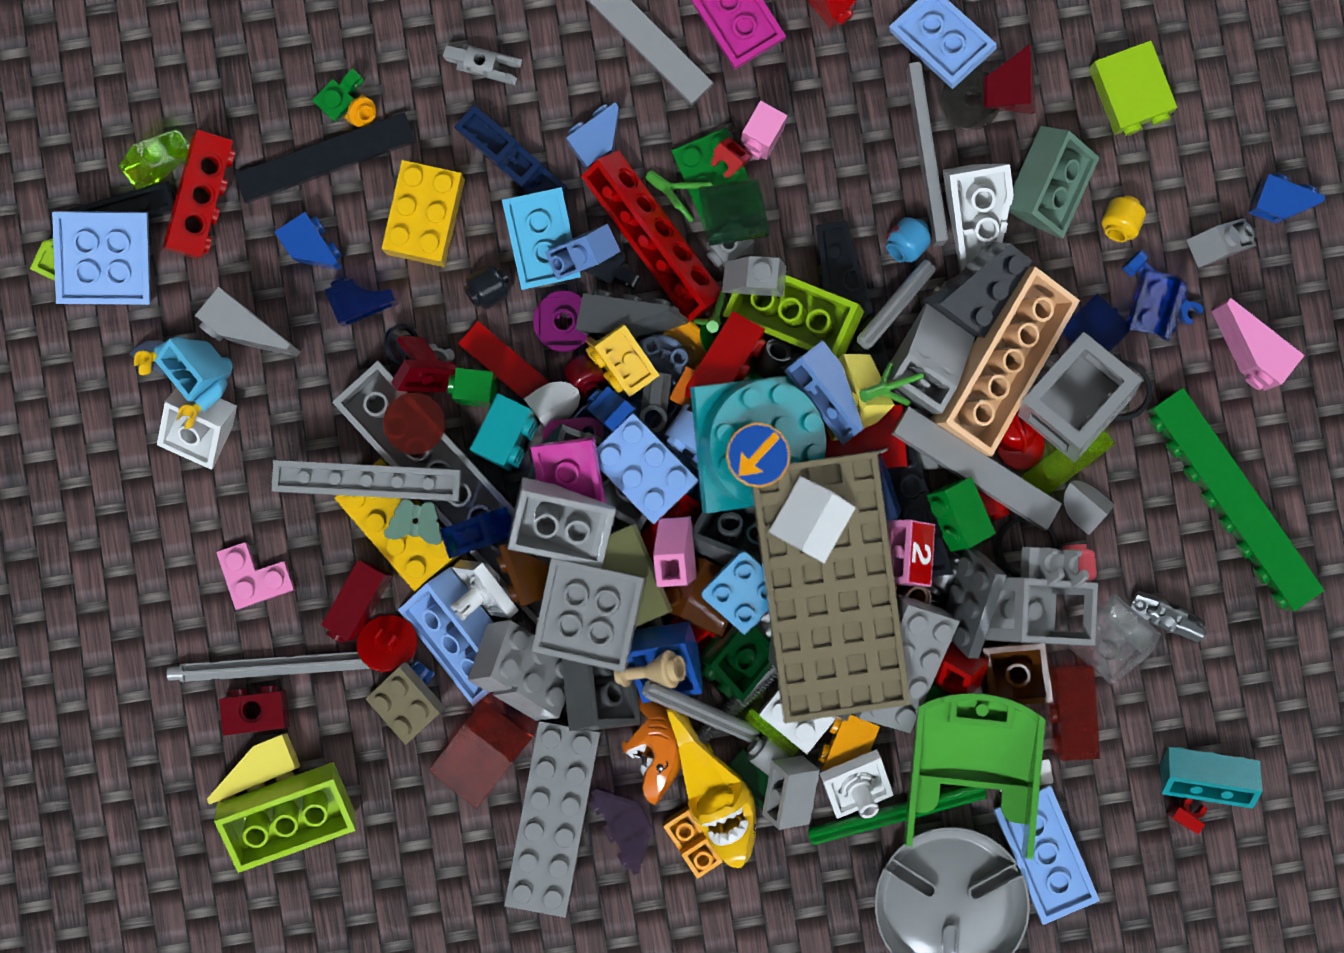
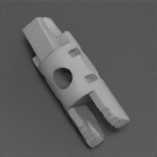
M463 44L462 49L446 45L443 53L445 61L457 64L456 69L459 71L511 85L516 84L517 78L512 74L498 71L499 63L514 68L521 67L522 59ZM481 60H485L482 65H478Z

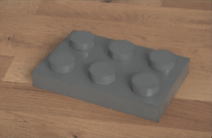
M976 547L964 549L962 557L958 562L956 576L949 590V597L944 609L960 621L951 641L968 658H979L1006 578V574Z

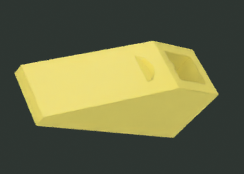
M288 733L253 746L207 798L209 805L217 801L220 803L237 797L236 793L246 789L247 792H251L265 787L264 782L276 778V781L279 782L295 776L293 770L301 766Z

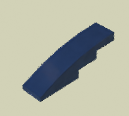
M475 105L454 126L466 140L527 194L562 187L564 195L568 190L564 183L544 168L542 163L520 146L516 139Z

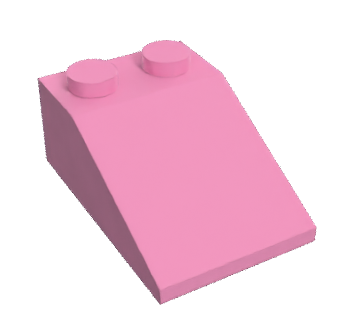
M1232 298L1215 306L1211 311L1240 372L1247 377L1245 379L1246 382L1257 390L1263 389L1265 391L1282 385L1305 356Z

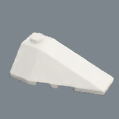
M974 164L943 170L946 199L960 272L966 268L965 265L992 242H1003L1004 233H1006L1008 225L1009 207L1012 205L1014 195L1010 164Z

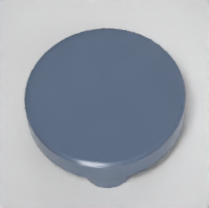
M654 334L644 337L637 343L658 373L672 375L670 394H672L686 366L689 367L688 354L676 339L668 335Z

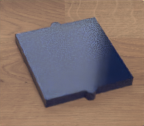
M1097 293L1067 323L1062 334L1073 344L1085 332L1110 352L1133 327L1117 313L1118 308H1112Z

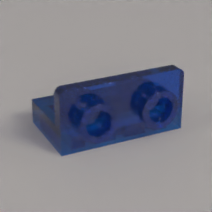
M1143 269L1126 327L1129 330L1155 334L1163 340L1169 341L1171 334L1176 331L1179 319L1177 315L1180 305L1187 298V283L1178 275Z

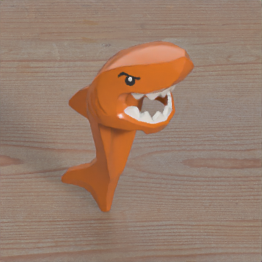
M637 689L639 710L648 720L636 731L629 742L623 741L621 745L623 753L628 754L631 758H640L642 755L649 757L647 758V763H643L640 768L643 775V793L649 803L656 805L673 784L682 765L677 740L667 714L668 707L654 701L642 703Z

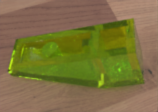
M1104 430L1075 463L1056 448L1020 478L1048 495L1106 452L1115 442Z

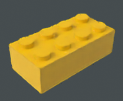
M382 458L373 464L374 466H390ZM337 495L334 498L414 591L418 592L426 583L434 579L465 552L441 524L440 534L443 541L439 545L429 544L419 535L412 537L409 534L397 540L386 538L384 531L389 526L391 518L395 516V509L399 506L400 501L404 499ZM408 499L412 501L414 505L422 506L423 504L421 500ZM415 518V519L413 520V523H414V524H417V523H418V519Z

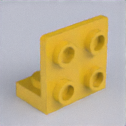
M624 324L618 326L599 341L594 340L590 336L585 339L589 345L585 351L600 369L605 368L606 372L603 376L608 381L610 387L615 389L618 394L622 391L630 397L660 376Z

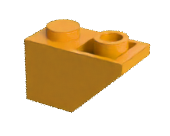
M850 714L848 721L842 722L835 719L829 731L833 733L829 745H823L818 757V761L822 762L820 768L826 771L833 766H838L862 754L869 753L880 726L859 719Z

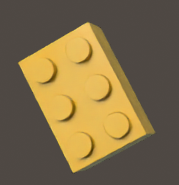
M404 160L401 161L382 244V250L386 255L440 267L446 266L465 182L462 173Z

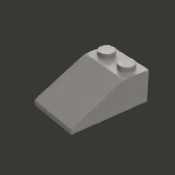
M219 287L195 315L202 321L199 327L218 341L225 338L231 343L296 357L301 353L291 343Z
M522 477L509 532L508 549L602 568L616 508L552 483Z

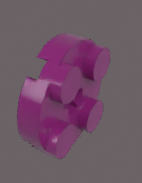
M570 291L553 292L546 296L534 311V331L541 343L553 351L572 352L587 343L585 339L588 336L576 330L582 298L576 293ZM561 314H568L567 318H572V325H567L566 330H560V325L555 326V320L560 319Z

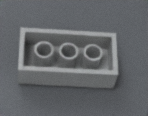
M896 593L911 705L854 714L859 719L911 733L917 719L918 706L924 704L960 621L943 608Z

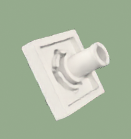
M460 560L452 567L469 589L466 594L451 605L453 611L457 610L455 614L461 620H465L480 605L488 615L509 619L519 611L513 603L509 590L505 587L501 588L495 580L497 574L489 564Z
M877 749L819 773L837 819L858 810L862 818H871L879 811L877 802L894 796Z

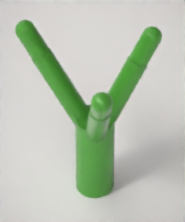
M652 170L645 177L648 183L667 195L673 206L679 209L689 222H693L694 218L673 191L675 189L712 188L713 186L712 182L670 183Z
M720 291L714 313L709 319L695 318L693 320L694 324L706 325L707 330L711 333L716 332L718 328L722 329L724 323L721 322L719 316L726 293Z
M889 362L879 384L861 390L859 392L860 399L863 402H867L884 395L901 404L910 406V400L890 390L923 379L924 374L918 373L887 383L894 366L892 362Z

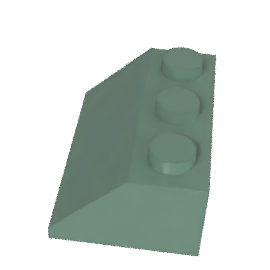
M1040 126L1013 186L1014 195L1009 212L1020 221L1064 239L1100 157L1069 130Z

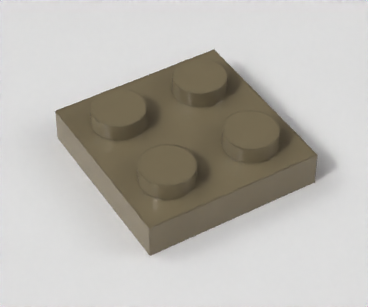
M406 662L399 666L366 698L367 702L405 745L413 740L446 709Z

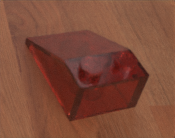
M486 698L468 718L429 771L477 809L534 735Z

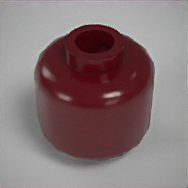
M589 355L575 357L565 369L566 382L579 390L581 400H588L598 388L604 391L608 385V381L603 376L605 373L604 367L600 369L591 360Z

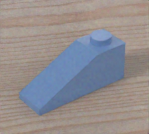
M821 341L785 370L797 388L811 399L818 409L821 418L842 445L864 429L843 365L824 341Z

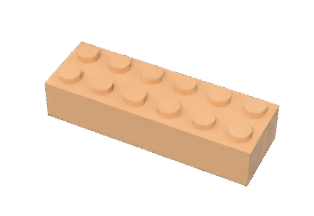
M1028 267L985 338H976L959 385L943 413L933 414L930 420L984 455L993 456L1018 412L1022 400L1031 389L1080 300L1037 267Z

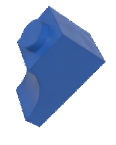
M608 386L604 391L598 388L587 400L590 404L587 411L610 433H613L629 416L635 415V408Z

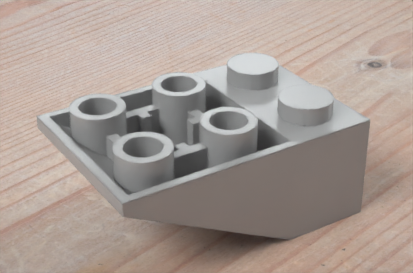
M926 303L891 360L894 366L887 383L923 373V379L892 390L910 400L913 405L926 414L943 413L959 385L975 337Z

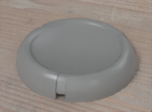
M944 827L932 829L914 836L912 846L903 844L892 854L880 874L874 901L879 933L890 953L1016 952L1023 940L1029 921V893L1025 878L1016 867L1018 864L1000 844L986 835L973 830Z

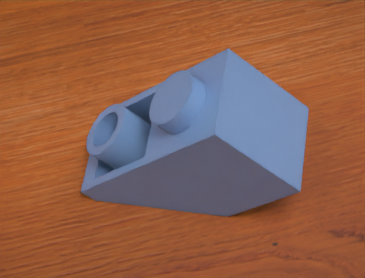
M613 103L611 106L607 104L601 106L593 113V119L586 124L580 122L568 131L569 136L566 137L567 145L586 170L597 159L614 151L619 120V107L616 103Z
M605 224L551 248L544 253L558 280L598 265L621 251L609 225Z

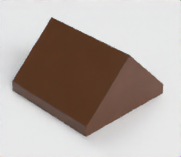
M1019 643L983 647L984 658L989 661L986 669L989 695L1006 698L1021 705L1054 702L1052 660L1046 643Z

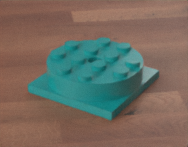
M788 375L690 387L703 513L754 507L752 487L743 484L734 477L728 468L726 460L727 445L735 432L746 425L754 423L767 424L780 431L788 443L790 451L789 464L824 459L826 433L821 415L811 399L797 388Z

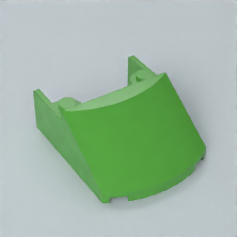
M986 694L948 695L918 706L909 772L904 844L906 846L913 845L915 812L928 813L938 805L940 784L1002 790L1001 812L1003 816L1010 822L1024 824L1022 856L1033 860L1045 719L1017 702Z

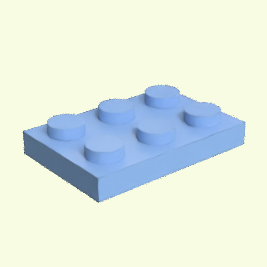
M917 0L889 26L890 32L952 89L997 49L996 43L949 0Z
M634 414L629 416L596 448L600 471L653 525L699 482Z

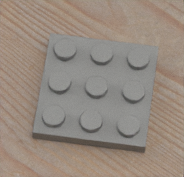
M551 558L532 652L626 672L646 578Z

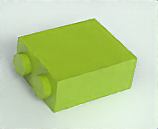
M1152 41L1096 60L1089 68L1114 135L1124 132L1125 136H1129L1141 131V125L1152 122L1153 126L1164 123L1171 119L1170 115L1177 109Z

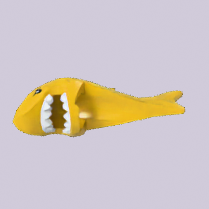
M667 708V714L679 748L690 815L699 825L710 846L727 865L733 868H742L751 857L756 839V808L752 792L747 784L742 781V778L713 753L708 742L703 744L699 740L687 715Z

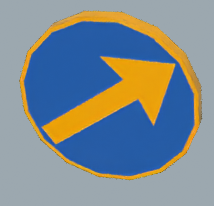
M761 423L746 425L733 434L727 445L726 460L728 468L737 480L747 486L764 487L772 485L783 476L788 468L790 459L788 443L781 432L770 425Z

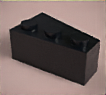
M992 242L965 265L966 268L956 277L950 278L944 283L945 286L933 296H929L923 302L932 306L971 335L985 338L1032 263V260L1011 243Z

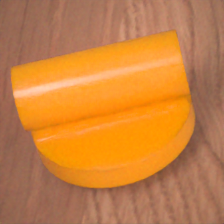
M361 94L351 102L348 112L343 118L357 127L368 126L376 116V106L372 100Z

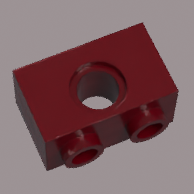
M276 685L258 687L257 694L249 695L246 694V689L227 691L228 697L219 699L223 736L290 727L286 690L277 691ZM252 701L257 702L261 707V713L258 718H253L248 713L247 708Z

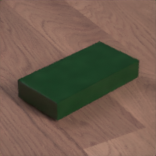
M742 748L726 765L734 770L742 778V781L747 784L752 792L755 804L763 810L769 776L748 760V753Z

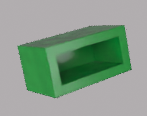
M972 477L952 481L927 495L931 511L938 521L943 533V539L948 545L950 552L969 549L996 534Z

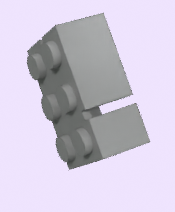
M511 620L487 624L468 681L487 692H494L493 696L535 721L560 718L566 699L565 691L563 690L565 686L562 658L532 652L535 635Z

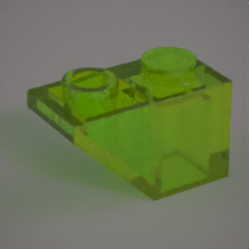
M177 128L132 145L119 167L138 190L160 181L183 164L186 160L190 144Z

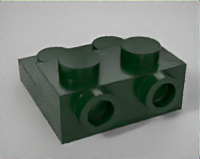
M733 625L723 639L715 635L699 654L700 664L702 665L700 667L701 674L710 681L716 680L718 684L715 686V689L723 697L730 699L732 696L743 702L772 667L768 660L770 642L756 626L752 627L744 635Z

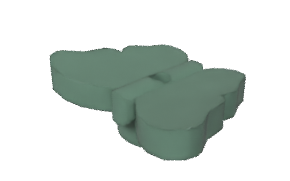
M408 499L400 501L399 506L394 511L395 516L391 518L389 526L384 531V536L388 539L397 540L409 534L412 537L419 535L429 544H441L443 539L440 534V524L437 522L438 514L435 505L431 502H425L422 506L414 505ZM415 518L418 519V523H417V524H414V523H413V520H414Z

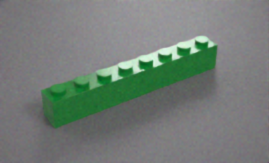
M1181 388L1147 410L1150 416L1148 421L1151 427L1157 433L1161 432L1167 440V443H1165L1166 448L1174 458L1179 457L1185 466L1183 472L1190 482H1196L1202 490L1200 496L1209 508H1214L1220 516L1218 522L1223 530L1228 534L1232 533L1238 542L1235 544L1238 552L1245 559L1249 558L1255 566L1253 569L1255 576L1262 584L1266 583L1273 593L1270 596L1276 606L1281 610L1296 611L1325 590L1185 389Z

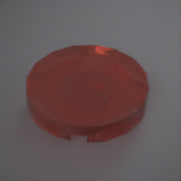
M406 393L396 398L388 406L383 419L384 433L388 441L399 451L410 455L424 454L433 449L442 440L446 429L445 415L440 405L430 396L421 393Z

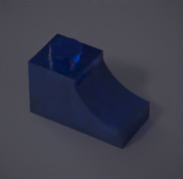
M347 277L339 278L330 283V288L325 289L336 319L342 327L399 304L391 289L368 291L359 287L353 278L349 280Z
M503 507L440 529L449 559L509 539L512 521L507 507Z

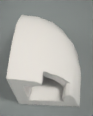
M558 381L538 388L524 398V400L545 427L551 421L570 418L579 405L580 394L579 390L572 384Z

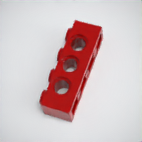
M201 130L193 132L162 245L163 250L194 259H200L203 254H208L212 242V237L208 236L210 225L216 224L220 208L215 207L218 195H224L228 181L223 176L226 166L231 167L235 156V150L231 149L232 140ZM203 159H209L214 163V174L208 175L202 171L201 161ZM195 188H201L207 193L205 204H199L194 200L193 191ZM187 217H194L198 220L200 228L197 233H191L186 229L185 221Z

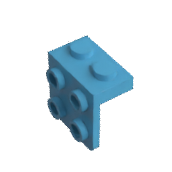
M744 550L739 551L701 591L703 599L744 635L757 625L768 611L762 565Z

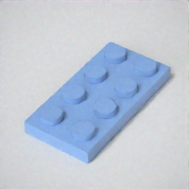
M1050 785L1039 789L1033 860L1022 856L1024 824L1013 823L1007 820L1001 812V805L993 808L1011 854L1018 864L1017 868L1025 878L1029 896L1041 924H1047L1100 901Z

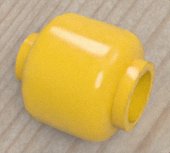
M1116 197L1109 202L1101 225L1108 238L1116 242H1126L1138 236L1145 220L1146 212L1135 197Z

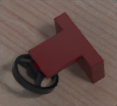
M406 324L392 326L386 332L384 338L385 351L390 360L400 366L391 382L396 391L444 393L448 387L450 375H455L456 366L453 362L440 361L425 339L419 337L415 330ZM401 328L410 335L399 336L393 334V331ZM390 340L396 343L397 350L402 354L403 362L394 355Z

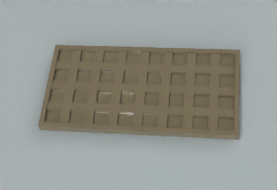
M877 452L790 463L783 476L772 485L764 487L751 486L783 722L787 724L911 705ZM799 476L833 492L856 507L825 563L818 561L768 532Z

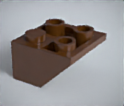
M508 545L499 546L501 554L496 555L502 573H509L512 583L508 584L507 587L513 602H519L521 606H527L543 600L550 565L526 553L508 549Z

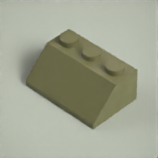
M634 524L610 534L602 569L646 578L636 627L672 612L673 610L663 587L656 586L655 567L637 525Z

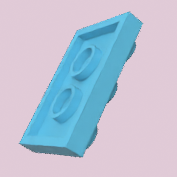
M562 187L502 199L521 290L580 278L579 271L557 280L544 253L573 239Z

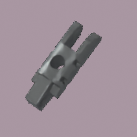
M1137 591L1129 604V610L1149 623L1175 635L1179 634L1187 639H1192L1195 642L1205 639V621L1161 597Z

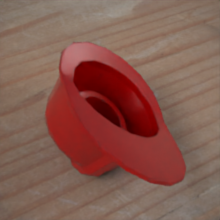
M1018 410L999 443L997 452L1002 461L1009 467L1023 470L1031 468L1039 462L1043 456L1045 444L1043 436L1018 416Z

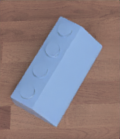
M450 567L426 583L398 611L405 620L412 624L422 642L471 705L474 706L490 693L468 681V677L487 624L494 622L481 605L468 615L465 620H461L455 614L457 610L453 611L451 605L469 590Z

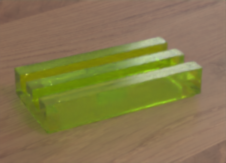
M750 708L744 715L745 720L789 755L794 756L800 749L759 716L754 709Z

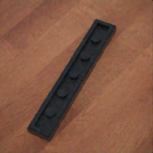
M404 112L240 171L234 175L243 200L247 204L416 143V140Z

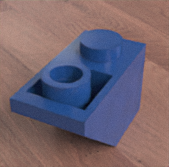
M1272 173V175L1268 174L1260 180L1248 213L1277 224L1316 207L1324 202L1326 196L1317 193L1318 189L1311 185L1301 184L1299 186L1289 182L1290 179L1285 175Z
M304 212L274 231L290 257L296 262L333 270L342 268L338 261L342 255L333 241L327 244L321 235L326 230L316 216L311 219Z

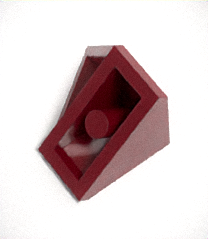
M1031 43L991 74L984 77L985 108L1025 114L1035 113V78Z

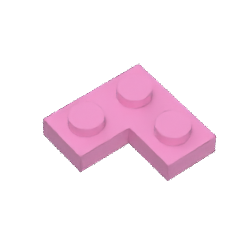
M248 542L216 552L235 610L296 590L287 562L283 561L257 570Z

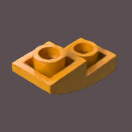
M688 806L662 822L664 829L679 849L682 857L697 879L723 863L722 859L710 846L699 825L691 817Z

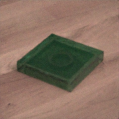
M758 179L698 188L709 246L769 236V226Z

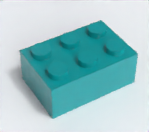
M498 393L470 450L477 456L511 472L513 467L519 468L526 454L523 447L527 439L532 441L538 431L537 416L532 409Z

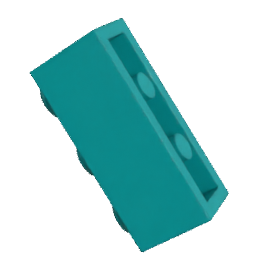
M1168 746L1160 763L1161 794L1253 809L1263 792L1261 767L1258 760Z

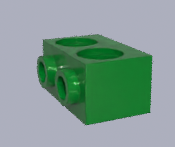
M456 368L455 375H450L448 393H451L452 399L457 404L491 408L496 398L498 378L493 372Z

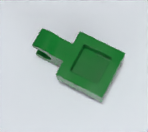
M352 68L344 76L340 85L332 79L312 101L336 123L348 111L349 105L354 100L350 95L365 80Z

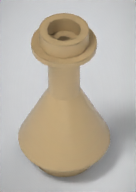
M671 650L665 651L645 666L629 667L627 665L626 672L614 670L616 683L621 684L623 687L630 686L632 680L647 678L668 688H675L679 681L684 680L686 674L683 658L680 655L676 656Z

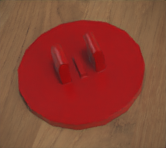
M395 615L379 616L369 621L362 628L357 638V652L362 662L370 669L379 672L395 671L403 663H408L414 657L418 647L417 634L412 624L404 618Z

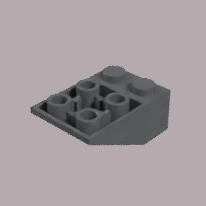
M595 290L594 295L583 293L576 330L599 341L618 326L624 324L637 342L649 335L660 334L687 324L688 318L679 313V308L670 306V302L666 300L652 298L651 303L642 302L640 297L623 294L621 299L612 297V293Z

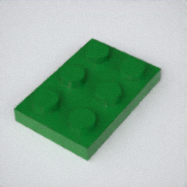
M727 127L671 150L684 182L713 183L712 188L687 189L707 235L725 228L734 219L739 222L763 210L744 167L726 178L724 173L728 169L727 163L721 161L715 167L711 165L715 148L726 138H731Z

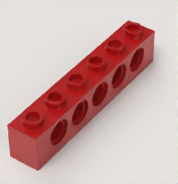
M619 150L597 159L581 175V178L675 306L680 309V313L688 318L689 323L710 311L716 305L719 293L722 290Z

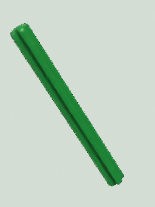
M961 786L940 792L938 805L935 809L928 813L915 812V818L983 800L987 797L986 789ZM907 801L880 808L878 813L871 818H862L858 814L810 827L808 829L810 842L812 845H817L905 821Z

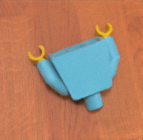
M183 337L170 338L168 341L154 347L153 352L150 353L142 350L138 351L134 356V366L139 365L138 373L140 375L149 374L152 371V362L155 361L186 400L194 402L193 405L187 404L179 408L176 420H179L182 416L190 417L185 422V429H190L195 425L198 412H205L222 397L228 386L227 379L231 375L233 367L231 360L228 357H221L209 342L188 340Z

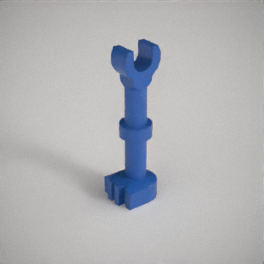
M1143 249L1137 251L1122 266V270L1129 277H1133L1139 271L1154 286L1153 290L1158 295L1162 293L1176 307L1179 312L1180 321L1185 325H1191L1193 320L1189 318L1188 310L1191 308L1197 314H1200L1204 311L1203 306L1197 302H1190L1181 296L1170 285L1171 281L1167 277L1163 278L1147 263L1149 255Z

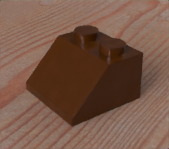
M695 556L697 579L688 585L664 587L673 610L666 615L680 622L689 621L691 626L722 637L729 621L703 599L701 591L723 568L706 559Z

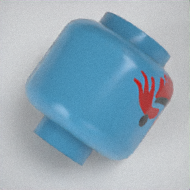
M910 217L901 219L886 236V248L890 256L899 262H913L917 260L931 244L928 225L921 219Z

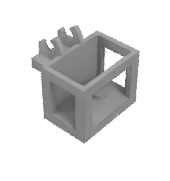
M1085 332L1078 337L1056 363L1048 359L1046 360L1044 367L1049 369V371L1035 386L1032 385L1029 393L1022 400L1018 413L1022 420L1074 463L1132 400L1143 380Z
M1022 547L1021 578H1005L985 640L1095 646L1098 583L1085 582L1089 579L1087 570H1081L1078 574L1079 557L1082 556L1081 551ZM1056 594L1084 595L1083 632L1055 631Z

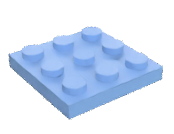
M52 212L56 304L150 305L148 212Z

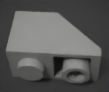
M1245 218L1215 226L1187 239L1198 268L1257 246L1254 240V231Z

